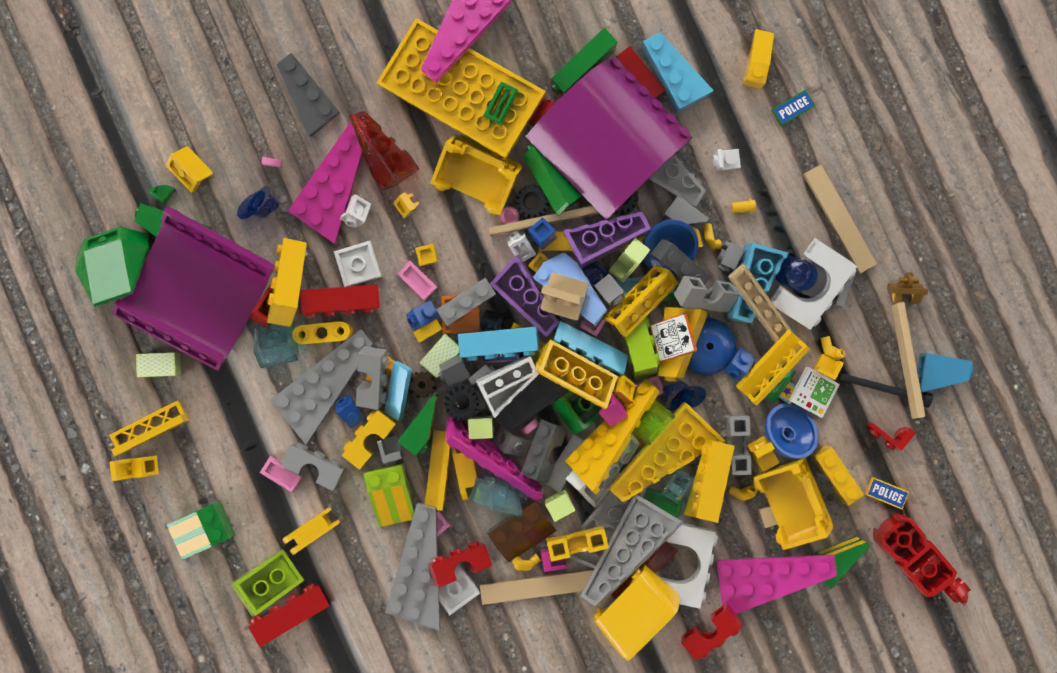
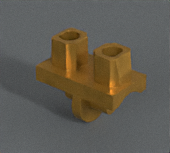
M907 272L904 278L899 277V283H888L887 289L891 292L890 299L893 303L903 302L904 294H909L910 303L921 304L923 295H928V289L919 284V278H914L912 272Z

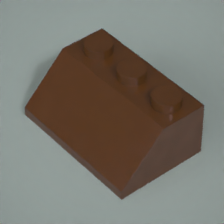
M533 500L490 528L487 534L497 550L508 562H511L515 557L520 556L557 530L540 504Z

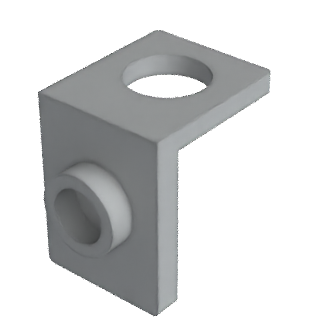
M500 426L493 440L503 453L524 457L531 444L530 439L512 435L502 426ZM504 433V434H505V440H504V442L501 444V443H500V437H501V435Z

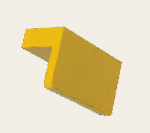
M188 146L172 153L165 165L191 193L197 191L201 182L213 174Z

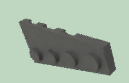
M292 53L276 64L310 137L340 114Z

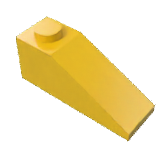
M755 29L742 85L761 89L765 85L770 66L774 33Z

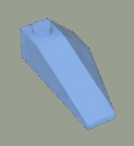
M564 252L545 261L533 276L541 285L548 286L551 273H557L589 284L580 314L596 326L607 309L589 283L588 278L584 275L580 265Z

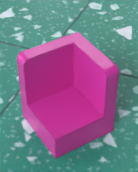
M613 393L610 398L611 403L607 409L599 411L600 415L611 427L628 417L623 403Z
M548 548L541 549L544 572L567 568L566 559L551 562Z

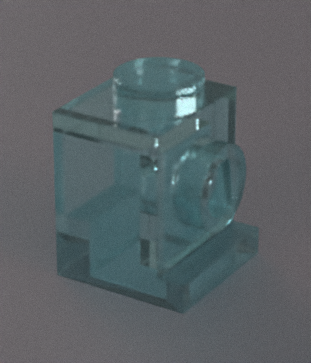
M678 469L662 491V494L678 504L694 479L688 473Z

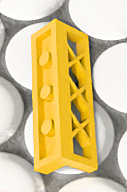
M655 265L623 297L624 300L617 306H614L604 316V319L616 326L622 336L627 337L678 285V282L670 270ZM658 272L661 273L658 277L653 278ZM648 286L645 290L640 291L643 287ZM630 300H634L631 304L626 305ZM621 313L616 319L613 318L616 314Z
M788 329L748 374L741 379L736 387L757 406L804 357L810 348Z
M180 400L110 434L109 436L115 448L111 449L114 457L122 455L189 421ZM176 406L180 415L175 418L168 417L170 409ZM155 416L163 418L162 424L157 427L151 425ZM137 425L146 427L143 434H134ZM122 433L129 435L128 441L120 444L117 436Z
M434 430L425 504L443 511L451 447L446 442V431Z

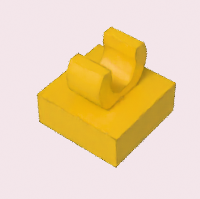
M404 192L393 203L404 219L410 216L419 205V202L412 203L410 200L414 196L413 193L407 195Z

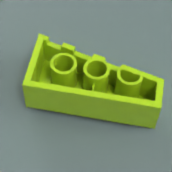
M630 300L626 305L631 304L634 300ZM648 317L627 337L623 336L625 346L629 349V363L634 367L633 380L656 375L658 365L660 364L659 355L654 353L653 346H655L654 337L649 335L648 328H650V322Z

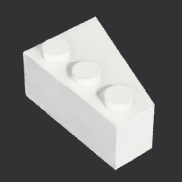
M525 355L475 381L492 416L495 418L539 373H537L531 357Z

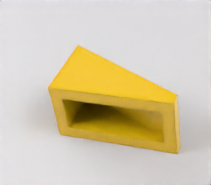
M435 319L413 332V334L420 343L443 328L439 321Z

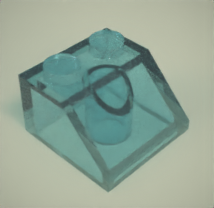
M293 321L291 327L268 323L265 328L261 325L255 326L253 353L260 368L298 361L299 347L292 336L295 329Z
M485 476V478L476 477L470 500L492 511L521 517L523 514L517 489L509 486L510 484L503 479H499V482H497L495 478Z

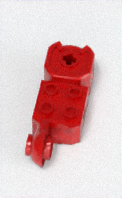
M891 513L892 518L885 520L879 529H873L874 541L888 556L896 560L894 563L920 593L926 597L936 596L940 591H944L953 602H960L966 606L968 592L971 589L961 578L957 577L955 579L957 571L937 547L926 539V535L913 519L900 513Z

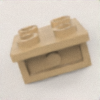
M551 273L548 286L543 285L541 291L544 294L541 310L577 321L589 284L557 273Z

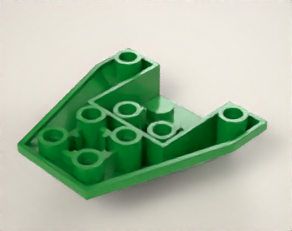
M118 227L83 240L76 257L75 272L94 307L133 294L150 250V236L147 233Z

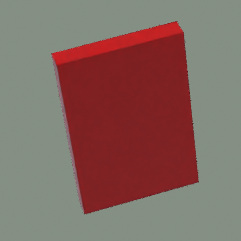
M631 46L615 57L621 61L628 72L635 76L642 86L648 89L655 99L665 92L664 87Z

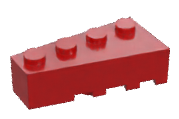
M313 583L303 589V593L291 595L285 599V603L281 605L276 604L268 609L269 612L263 615L259 614L250 620L248 628L259 648L330 606L318 584L315 586Z

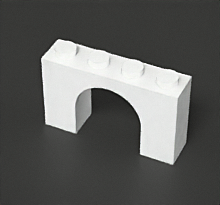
M816 238L813 239L803 254L824 268L827 275L824 289L812 298H801L780 285L770 299L777 309L810 330L820 322V316L831 307L832 300L843 291L844 284L855 275L856 268L858 267Z
M684 523L666 540L669 543L692 548L698 557L696 571L689 578L673 580L660 577L680 595L679 604L701 608V603L705 602L706 592H704L705 584L708 585L710 579L708 568L709 565L712 566L714 554H712L713 546L716 547L718 539L713 529Z

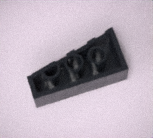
M539 374L507 404L495 420L508 432H511L570 390Z

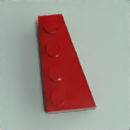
M378 285L300 290L299 293L300 316L305 315V318L317 317V314L325 313V316H335L337 312H344L345 315L356 314L357 310H364V313H374L375 309L380 308Z

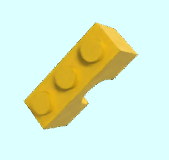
M381 409L376 412L373 410L366 418L368 423L364 427L361 425L355 432L356 438L353 442L349 440L343 447L345 452L341 456L359 470L364 467L374 454L367 447V437L370 434H377L382 439H385L398 424Z
M825 445L810 455L819 470L828 477L833 485L832 489L843 504L850 506L864 496L831 446Z
M603 526L547 538L551 562L570 558L572 554L589 551L591 553L609 549Z

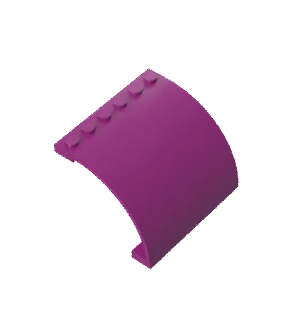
M614 56L606 59L581 78L545 113L525 136L606 220L651 175L693 138L689 131L682 127L676 121V118L662 106L661 102L655 99L648 89L642 86L635 76L628 72L621 61Z
M167 206L163 212L160 230L146 258L133 294L123 297L122 300L118 299L114 304L112 315L219 371L246 326L249 315L259 302L275 265L257 256L250 250L239 246L232 240L219 235L214 230L201 225L196 220L183 215L178 210Z

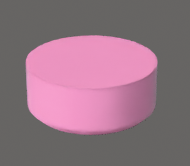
M262 157L261 164L280 168L282 160Z
M511 206L505 207L500 215L502 223L518 222L519 212L517 209Z
M534 417L520 429L524 434H529L540 422Z

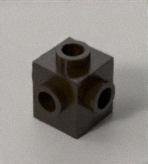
M429 371L415 372L410 378L411 384L409 387L412 389L410 392L417 398L431 397L437 390L435 387L438 383L435 381L436 377ZM421 381H424L426 384L424 389L419 387Z

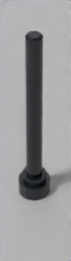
M841 373L839 376L841 381L908 398L907 390L844 373ZM921 392L923 405L929 408L933 400V394Z

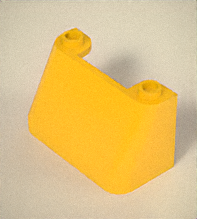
M453 135L445 142L430 184L440 191L449 190L450 188L456 189L484 202V207L488 213L501 215L522 170V165L508 157L505 159L467 138Z
M806 458L794 459L753 477L755 489L765 493L779 526L777 534H775L776 541L782 546L783 550L829 536L833 529L832 520Z
M646 565L641 569L638 568L631 575V578H633L631 584L608 608L606 606L603 608L599 607L593 614L595 624L626 661L632 659L675 616L679 608L680 595Z

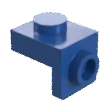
M431 300L406 314L407 322L414 331L440 317Z
M739 347L730 364L724 369V372L732 379L740 381L748 374L756 357Z
M350 394L341 397L334 405L337 414L350 428H353L366 418L365 413L356 406Z

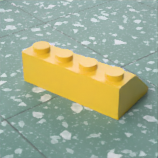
M553 340L546 343L541 348L535 363L537 373L601 408L607 409L618 376Z

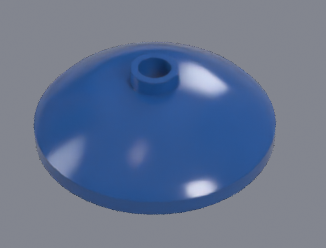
M666 220L658 223L647 233L643 240V244L650 249L644 258L645 263L650 269L658 265L670 270L651 255V252L661 239L669 240L668 242L673 243L692 261L698 251L696 232L689 224L681 220Z
M706 318L696 344L697 351L693 352L688 368L698 374L713 375L723 371L730 364L736 352V341L731 329L725 323L714 318ZM707 343L713 345L711 350L706 348Z
M785 403L777 405L768 413L765 421V431L769 442L773 444L778 453L789 459L798 460L806 458L814 452L818 444V430L814 420L804 409L794 404Z

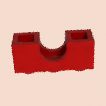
M475 541L468 544L466 549L461 550V548L450 551L448 556L443 557V555L432 558V562L428 563L434 585L440 588L457 581L455 567L462 561L468 564L470 571L473 573L493 566L486 545Z
M727 602L711 613V621L717 627L713 632H703L695 625L682 635L681 644L696 661L707 657L713 648L722 646L728 637L735 636L741 631L742 621Z

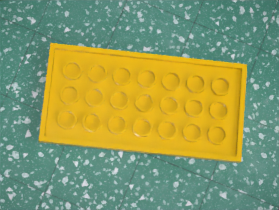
M416 18L376 83L385 90L507 159L545 97L546 91L470 48L436 84L422 73L421 68L438 30ZM500 82H504L518 89L519 93L500 126L496 122L484 118L483 115ZM506 88L503 89L490 115L493 116ZM512 91L510 92L508 98L506 99V101H505V103H504V105H503V107H502V109H501V111H500V113H499V115H498V117H497L498 119H499V117H500V115H501V113H502V111H503V109H504V107H505V105H506V103H507L509 97L511 96Z

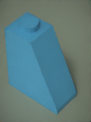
M920 353L917 372L921 392L969 381L974 370L972 366L973 361Z

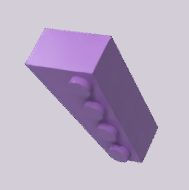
M638 212L608 221L604 220L591 225L587 224L574 229L564 230V236L581 268H584L629 245L634 238L639 240L645 237L651 230V227L643 212Z
M516 255L490 283L532 325L538 327V330L545 337L561 321L556 314L541 310L544 294L541 293V289L519 255Z

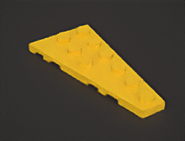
M647 379L635 389L632 402L623 403L628 417L612 427L605 420L565 460L595 495L600 491L598 487L603 479L606 480L608 478V471L612 464L617 463L632 438L631 433L634 428H638L641 424L640 418L644 412L649 411L659 394V390Z
M683 402L607 489L620 501L625 502L643 491L647 486L652 483L655 484L667 474L670 475L701 455L702 447L706 440L721 443L725 442V440L686 402Z

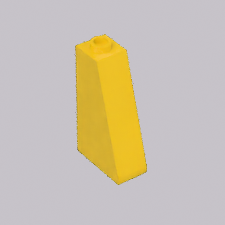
M665 307L663 320L684 313L688 314L695 344H697L708 311ZM693 353L660 362L658 376L665 377V381L676 382V378H684Z

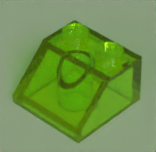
M655 400L649 411L644 412L640 418L641 424L638 428H634L633 433L650 446L676 416Z

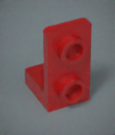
M868 423L866 425L870 429L869 433L878 439L881 437L885 441L884 445L893 451L894 449L902 451L916 434L911 428L903 427L896 431L894 434L895 438L892 439L875 424Z

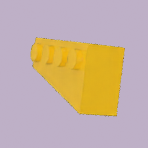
M283 238L282 244L277 246L276 256H279L278 261L275 260L274 263L275 268L273 272H276V275L272 277L270 288L273 289V292L270 293L268 299L270 309L267 323L291 327L298 306L306 242Z
M706 440L702 447V456L684 515L718 523L735 446Z

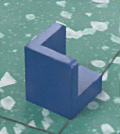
M543 217L528 229L530 238L542 250L557 238L556 230Z

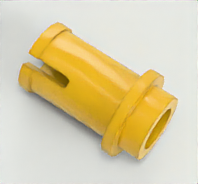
M748 199V201L731 202L732 214L746 212L752 214L756 211L755 200Z

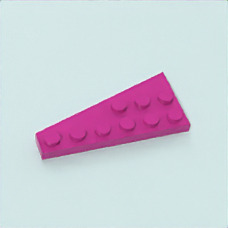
M452 0L422 65V73L437 84L511 4V0Z
M354 117L288 209L291 214L334 244L337 242L339 229L343 222L340 220V217L345 213V209H347L355 182L354 179L359 169L361 156L370 132L367 126Z
M447 414L446 442L450 447L458 449L467 458L475 460L482 468H487L496 477L508 482L511 487L522 491L528 498L538 502L543 497L542 485L536 480L522 475V470L520 471L514 464L515 461L511 457L508 459L500 453L501 450L490 438L469 439L468 419L463 421L460 418V421H457L456 417L452 419L450 414Z
M835 555L719 559L716 561L722 605L727 602L736 614L837 576Z

